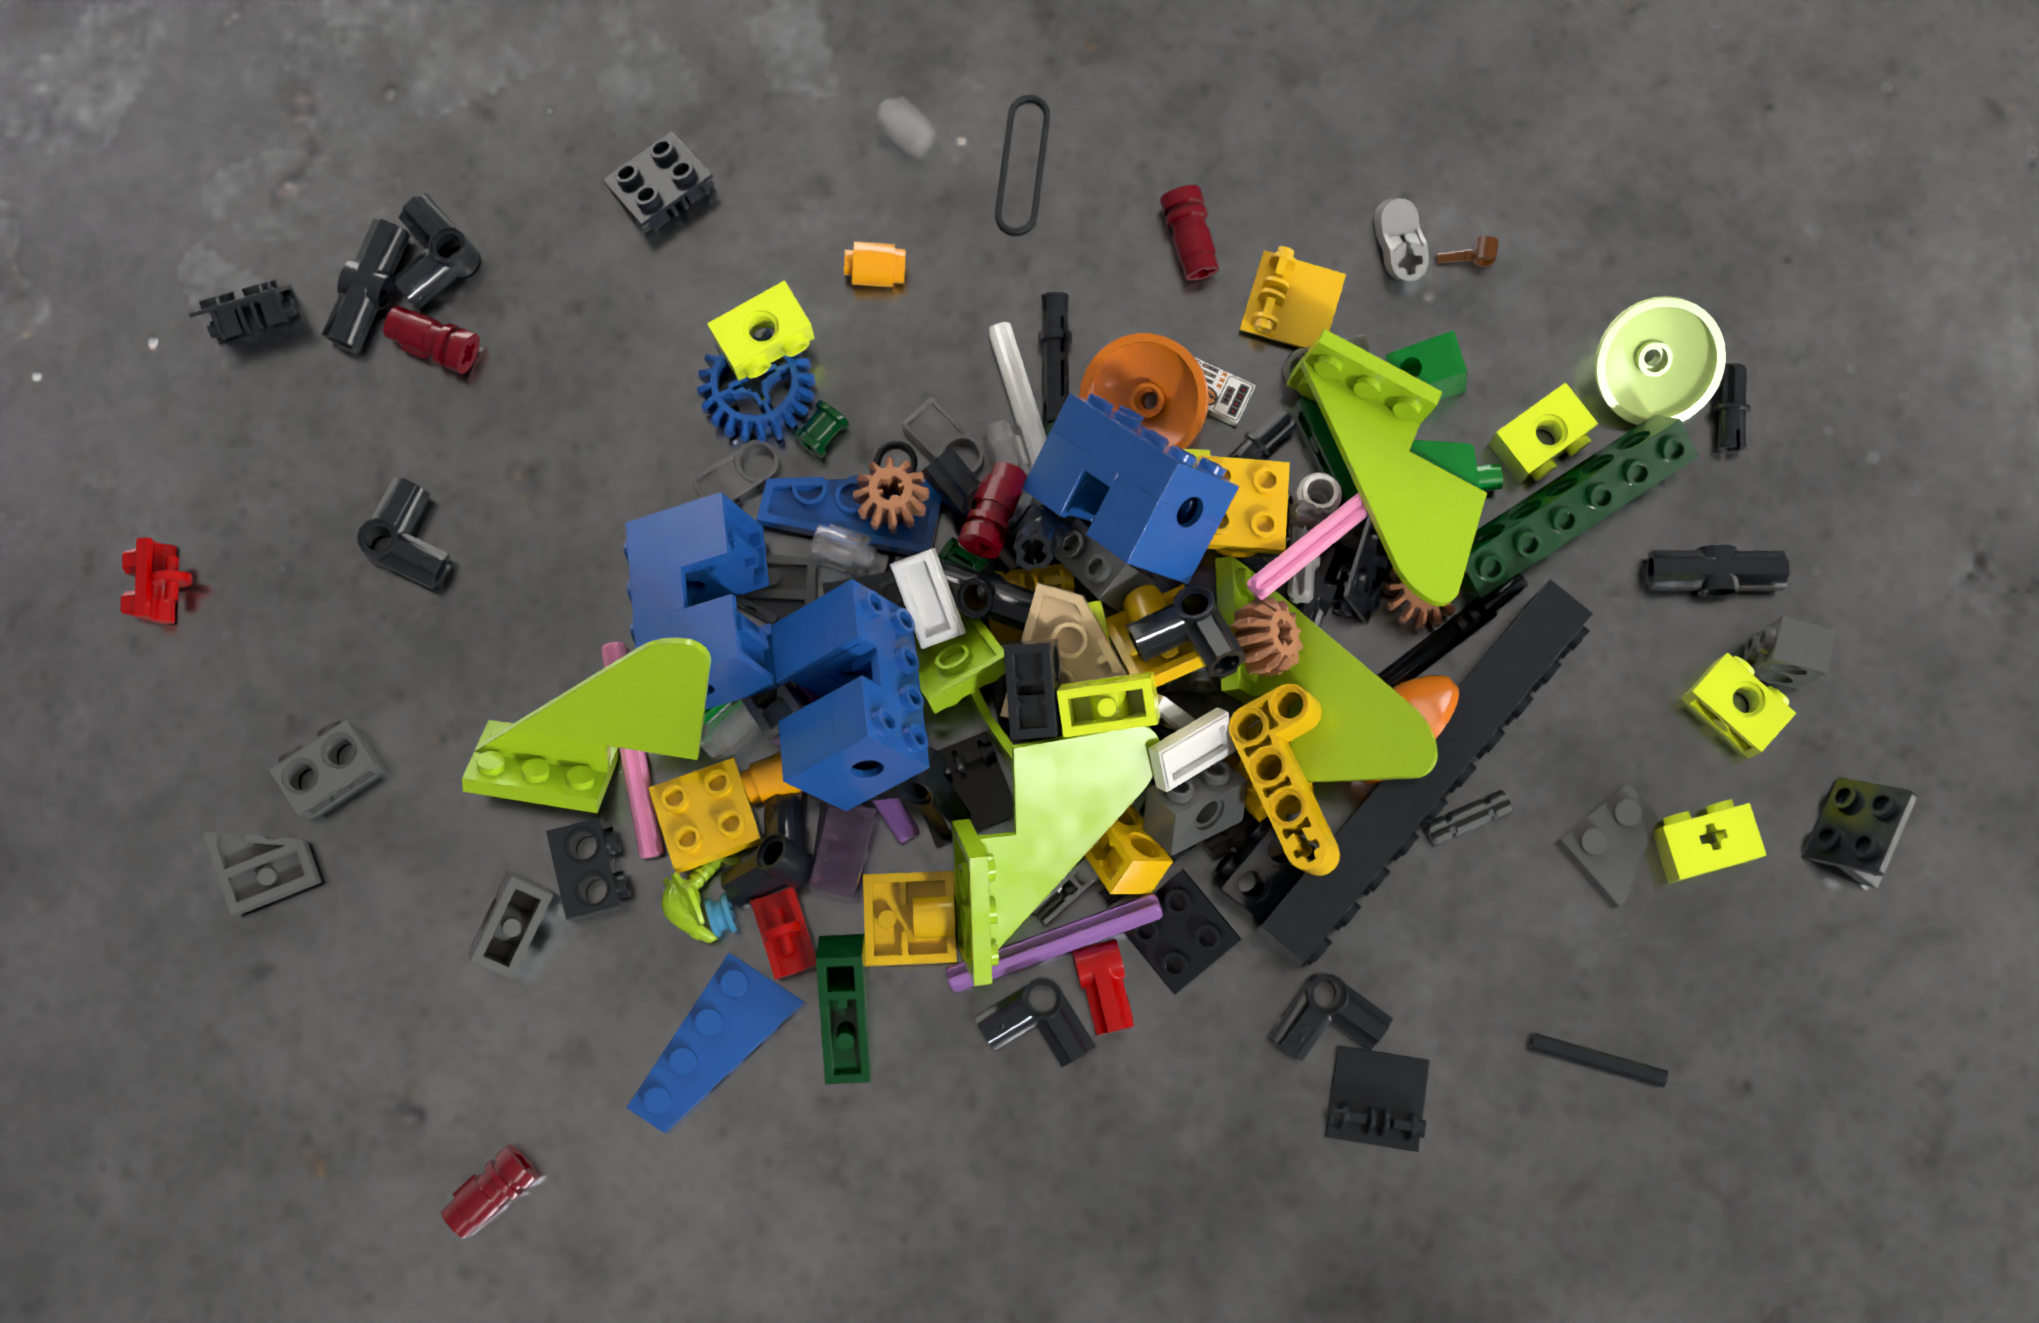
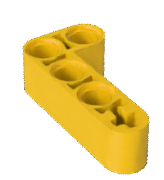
M1287 683L1236 710L1229 720L1228 729L1287 858L1295 867L1309 874L1322 876L1329 874L1335 869L1339 862L1340 852L1336 840L1289 744L1290 741L1317 726L1321 719L1322 709L1320 702L1315 696L1296 684ZM1301 698L1303 700L1302 711L1296 717L1288 718V707L1294 700ZM1262 720L1263 728L1261 734L1256 739L1249 740L1248 730L1254 722ZM1276 760H1281V773L1277 778L1268 781L1267 769L1269 765ZM1300 800L1302 806L1301 813L1295 820L1288 822L1286 819L1287 807L1293 801ZM1305 834V836H1306L1307 839H1305V838H1303V837H1301V836H1299V835ZM1308 840L1320 846L1314 851L1316 859L1313 861L1306 858L1312 853Z

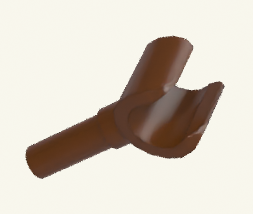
M1479 236L1475 240L1474 250L1465 249L1437 253V264L1472 261L1473 264L1479 267H1490L1496 261L1498 239L1492 236Z

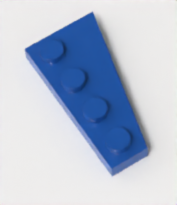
M858 475L848 476V479L825 480L824 477L766 479L757 522L765 527L913 556L932 549L943 500L924 478L921 486L929 489V499L922 502L926 506L925 515H912L914 526L911 529L905 527L902 522L897 523V532L893 535L889 532L888 523L884 522L882 527L875 531L871 527L872 517L868 519H861L859 517L858 509L861 505L855 503L853 498V492L860 489L857 485ZM893 491L890 496L883 494L884 499L889 500L892 495L899 496V492Z
M728 953L626 1108L663 1133L669 1132L718 1083L733 1072L762 1042H765L792 1014L796 1013L806 1002L731 953Z

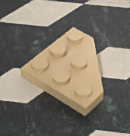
M1037 583L1021 641L1058 639L1061 685L1127 675L1084 596L1043 583ZM1006 693L1000 716L1009 718Z

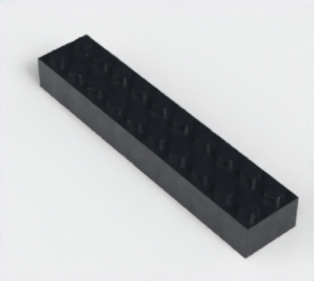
M1550 579L1527 602L1458 685L1459 699L1456 708L1442 732L1435 739L1438 758L1432 771L1420 778L1387 779L1377 782L1333 835L1340 852L1339 862L1335 869L1329 874L1322 876L1304 872L1272 912L1252 933L1293 968L1303 963H1306L1308 966L1313 962L1316 963L1332 944V941L1326 937L1333 928L1337 931L1342 927L1344 928L1361 909L1362 906L1356 902L1358 897L1362 893L1367 897L1371 892H1374L1390 874L1391 871L1385 867L1390 859L1396 862L1400 857H1403L1419 839L1420 836L1414 832L1416 827L1420 825L1424 828L1444 809L1448 803L1442 797L1444 793L1448 791L1452 794L1473 774L1477 768L1471 762L1473 758L1476 757L1480 760L1501 740L1505 734L1499 728L1502 723L1508 726L1525 711L1534 699L1528 692L1532 690L1535 693L1561 667L1562 664L1556 658L1560 657L1563 660L1587 636L1590 630L1584 624L1593 613Z

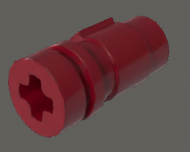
M1185 185L1166 192L1160 197V204L1163 214L1166 216V225L1173 231L1174 244L1186 279L1190 281L1201 280L1216 274L1219 271L1210 228L1205 220L1208 217V211L1206 206H1204L1201 188L1198 185Z
M395 306L391 309L383 327L384 336L399 343L402 350L423 359L432 357L434 363L446 366L448 369L460 374H464L470 369L479 351L480 338L477 333L460 328L453 323L444 325L439 320L401 306Z
M996 462L991 473L983 477L974 498L976 500V508L968 513L966 523L963 524L958 536L960 545L972 554L990 559L997 558L1000 555L1005 538L1010 531L1008 522L1014 515L1022 496L1023 485L1027 479L1026 473L1020 467L1009 462Z
M507 1144L496 1154L497 1161L492 1159L485 1164V1172L480 1176L473 1174L452 1194L454 1200L441 1211L445 1223L459 1237L466 1239L503 1208V1204L510 1198L513 1200L517 1199L522 1194L521 1188L528 1189L539 1179V1174L533 1164L515 1146Z

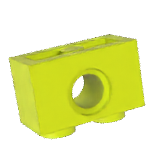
M785 280L707 323L713 340L738 381L745 377L752 379L764 374L769 370L772 362L784 355L792 357L803 352L809 346V341L815 339L810 321ZM769 328L775 331L773 336L767 341H756L753 339V335L759 329Z
M1565 382L1498 430L1488 445L1520 485L1530 477H1533L1538 482L1558 466L1554 460L1567 452L1572 457L1592 442L1589 434L1598 425V422ZM1536 430L1550 432L1554 437L1555 444L1545 445L1541 443L1536 436Z
M1726 653L1712 663L1681 700L1749 759L1761 753L1795 716L1796 712L1788 706L1789 700L1782 692L1772 686L1766 687L1754 676L1755 671L1749 663L1738 656L1732 657L1729 653ZM1734 693H1740L1748 700L1749 710L1747 713L1740 712L1734 706Z
M1154 671L1062 684L1057 690L1063 737L1157 725L1160 719Z

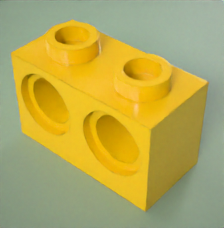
M1133 804L1124 811L1084 855L1110 894H1150L1173 863L1168 853L1143 830L1144 819Z

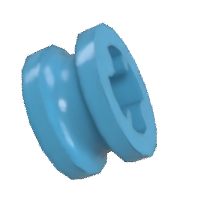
M726 893L721 894L720 899L717 901H713L711 898L704 899L707 917L713 934L717 938L722 936L724 930L728 929L732 933L738 931L735 912Z

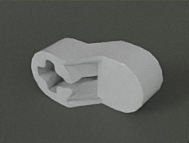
M1390 198L1384 200L1375 211L1374 224L1376 237L1383 250L1386 271L1397 280H1417L1425 274L1429 266L1428 245L1420 229L1417 208L1407 199Z

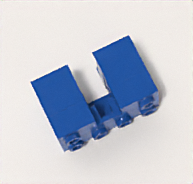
M1069 393L1022 490L1059 516L1066 518L1067 515H1072L1092 522L1086 535L1127 564L1189 584L1239 486L1223 477L1227 471L1223 466L1204 457L1198 461L1196 456L1177 446L1171 445L1169 447L1170 442H1168L1166 437L1141 424L1144 417L1122 405H1120L1118 410L1114 411L1112 410L1114 405L1111 402L1092 393L1089 394L1087 400Z
M722 492L626 522L627 541L624 542V554L629 563L630 581L627 583V593L632 603L633 622L630 624V633L635 643V649L645 643L662 638H687L704 645L711 656L705 710L780 688V685L775 683L771 634L772 624L768 623L757 626L736 610L735 596L769 586L763 526Z
M853 579L771 625L775 683L782 686L792 681L822 697L778 721L783 782L844 811H848L930 768L927 749L929 742L925 732L923 715L924 700L921 694L918 672L919 659L916 655L914 620L905 608L894 604Z

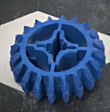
M765 328L761 338H757L756 334H754L753 339L756 341H767L773 336L772 330ZM716 344L715 347L719 356L705 354V363L710 368L699 370L698 377L705 384L697 387V393L700 398L706 399L701 404L703 412L705 414H712L710 422L713 427L717 428L724 425L723 432L726 437L731 438L740 430L742 443L749 442L752 433L757 435L759 442L767 441L766 433L773 431L775 438L781 440L783 438L782 426L786 425L792 431L798 428L797 422L793 417L794 415L804 418L808 416V408L803 403L814 401V392L808 388L815 385L816 381L814 374L807 373L812 366L809 358H800L802 352L792 357L784 355L776 360L782 365L777 367L774 363L764 374L755 378V380H760L765 400L760 399L757 391L753 392L750 384L752 381L748 377L740 381L734 380L728 384V389L722 391L724 380L731 368ZM791 381L787 397L774 409L772 405L773 396L777 391L784 388V383ZM737 405L740 408L751 405L758 408L761 415L742 414L730 407Z

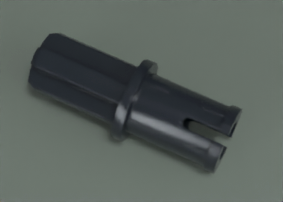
M1739 363L1725 364L1720 381L1719 404L1715 406V412L1719 413V442L1717 445L1719 451H1726V448H1728V452L1747 450L1746 413L1751 411V406L1746 404L1747 369Z
M1286 410L1276 411L1254 433L1247 432L1244 435L1245 440L1227 457L1269 460L1271 458L1270 452L1296 429V421Z

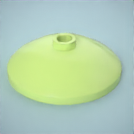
M1660 296L1635 303L1611 322L1597 348L1595 379L1603 400L1617 415L1636 425L1643 423L1653 415L1679 418L1681 421L1690 418L1707 404L1722 379L1726 361L1725 343L1722 333L1715 320L1704 309L1688 300L1672 296ZM1654 349L1655 356L1653 360L1645 363L1644 356L1646 352Z

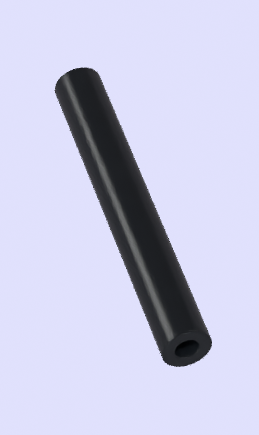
M1533 1032L1530 1039L1529 1050L1661 1088L1665 1087L1668 1079V1070L1535 1032Z

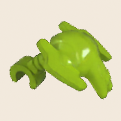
M727 856L696 867L692 870L693 873L687 876V880L682 879L676 871L671 875L672 881L668 877L663 879L665 891L662 896L661 907L665 917L696 940L706 943H712L718 938L703 926L704 918L700 909L701 898L698 889L702 888L704 882H707L709 877L721 867L732 868L741 863V858Z

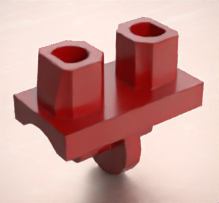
M143 537L136 538V548L122 553V569L126 575L135 577V590L126 591L121 596L120 611L122 614L163 625L175 623V602L179 598V587L192 585V574L179 571L180 558L177 557V546L153 541L152 538Z
M787 888L780 892L751 900L750 903L775 980L816 967V952L796 890Z

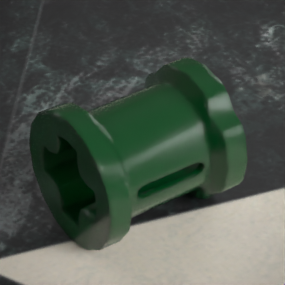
M819 400L815 405L817 410L801 429L796 428L792 435L809 452L819 458H823L826 455L825 448L840 430H846L850 424L834 407L823 400Z
M954 537L947 541L938 555V558L981 573L986 572L990 563L989 558H978L960 547L958 540Z

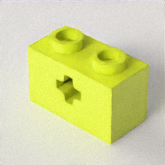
M1730 799L1706 806L1708 814L1692 819L1690 812L1686 811L1663 818L1665 826L1652 831V835L1668 884L1767 856L1750 803L1735 807L1733 800ZM1713 834L1714 843H1701L1699 836Z

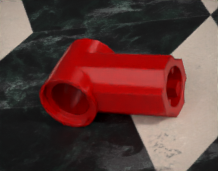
M1112 939L1072 950L1077 977L1081 989H1085L1096 1036L1134 1027L1133 1015L1123 982L1126 976L1117 940Z

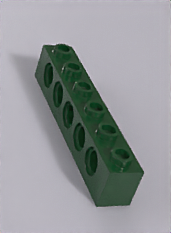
M1653 415L1478 528L1460 591L1479 598L1484 597L1698 458L1699 455L1681 419Z

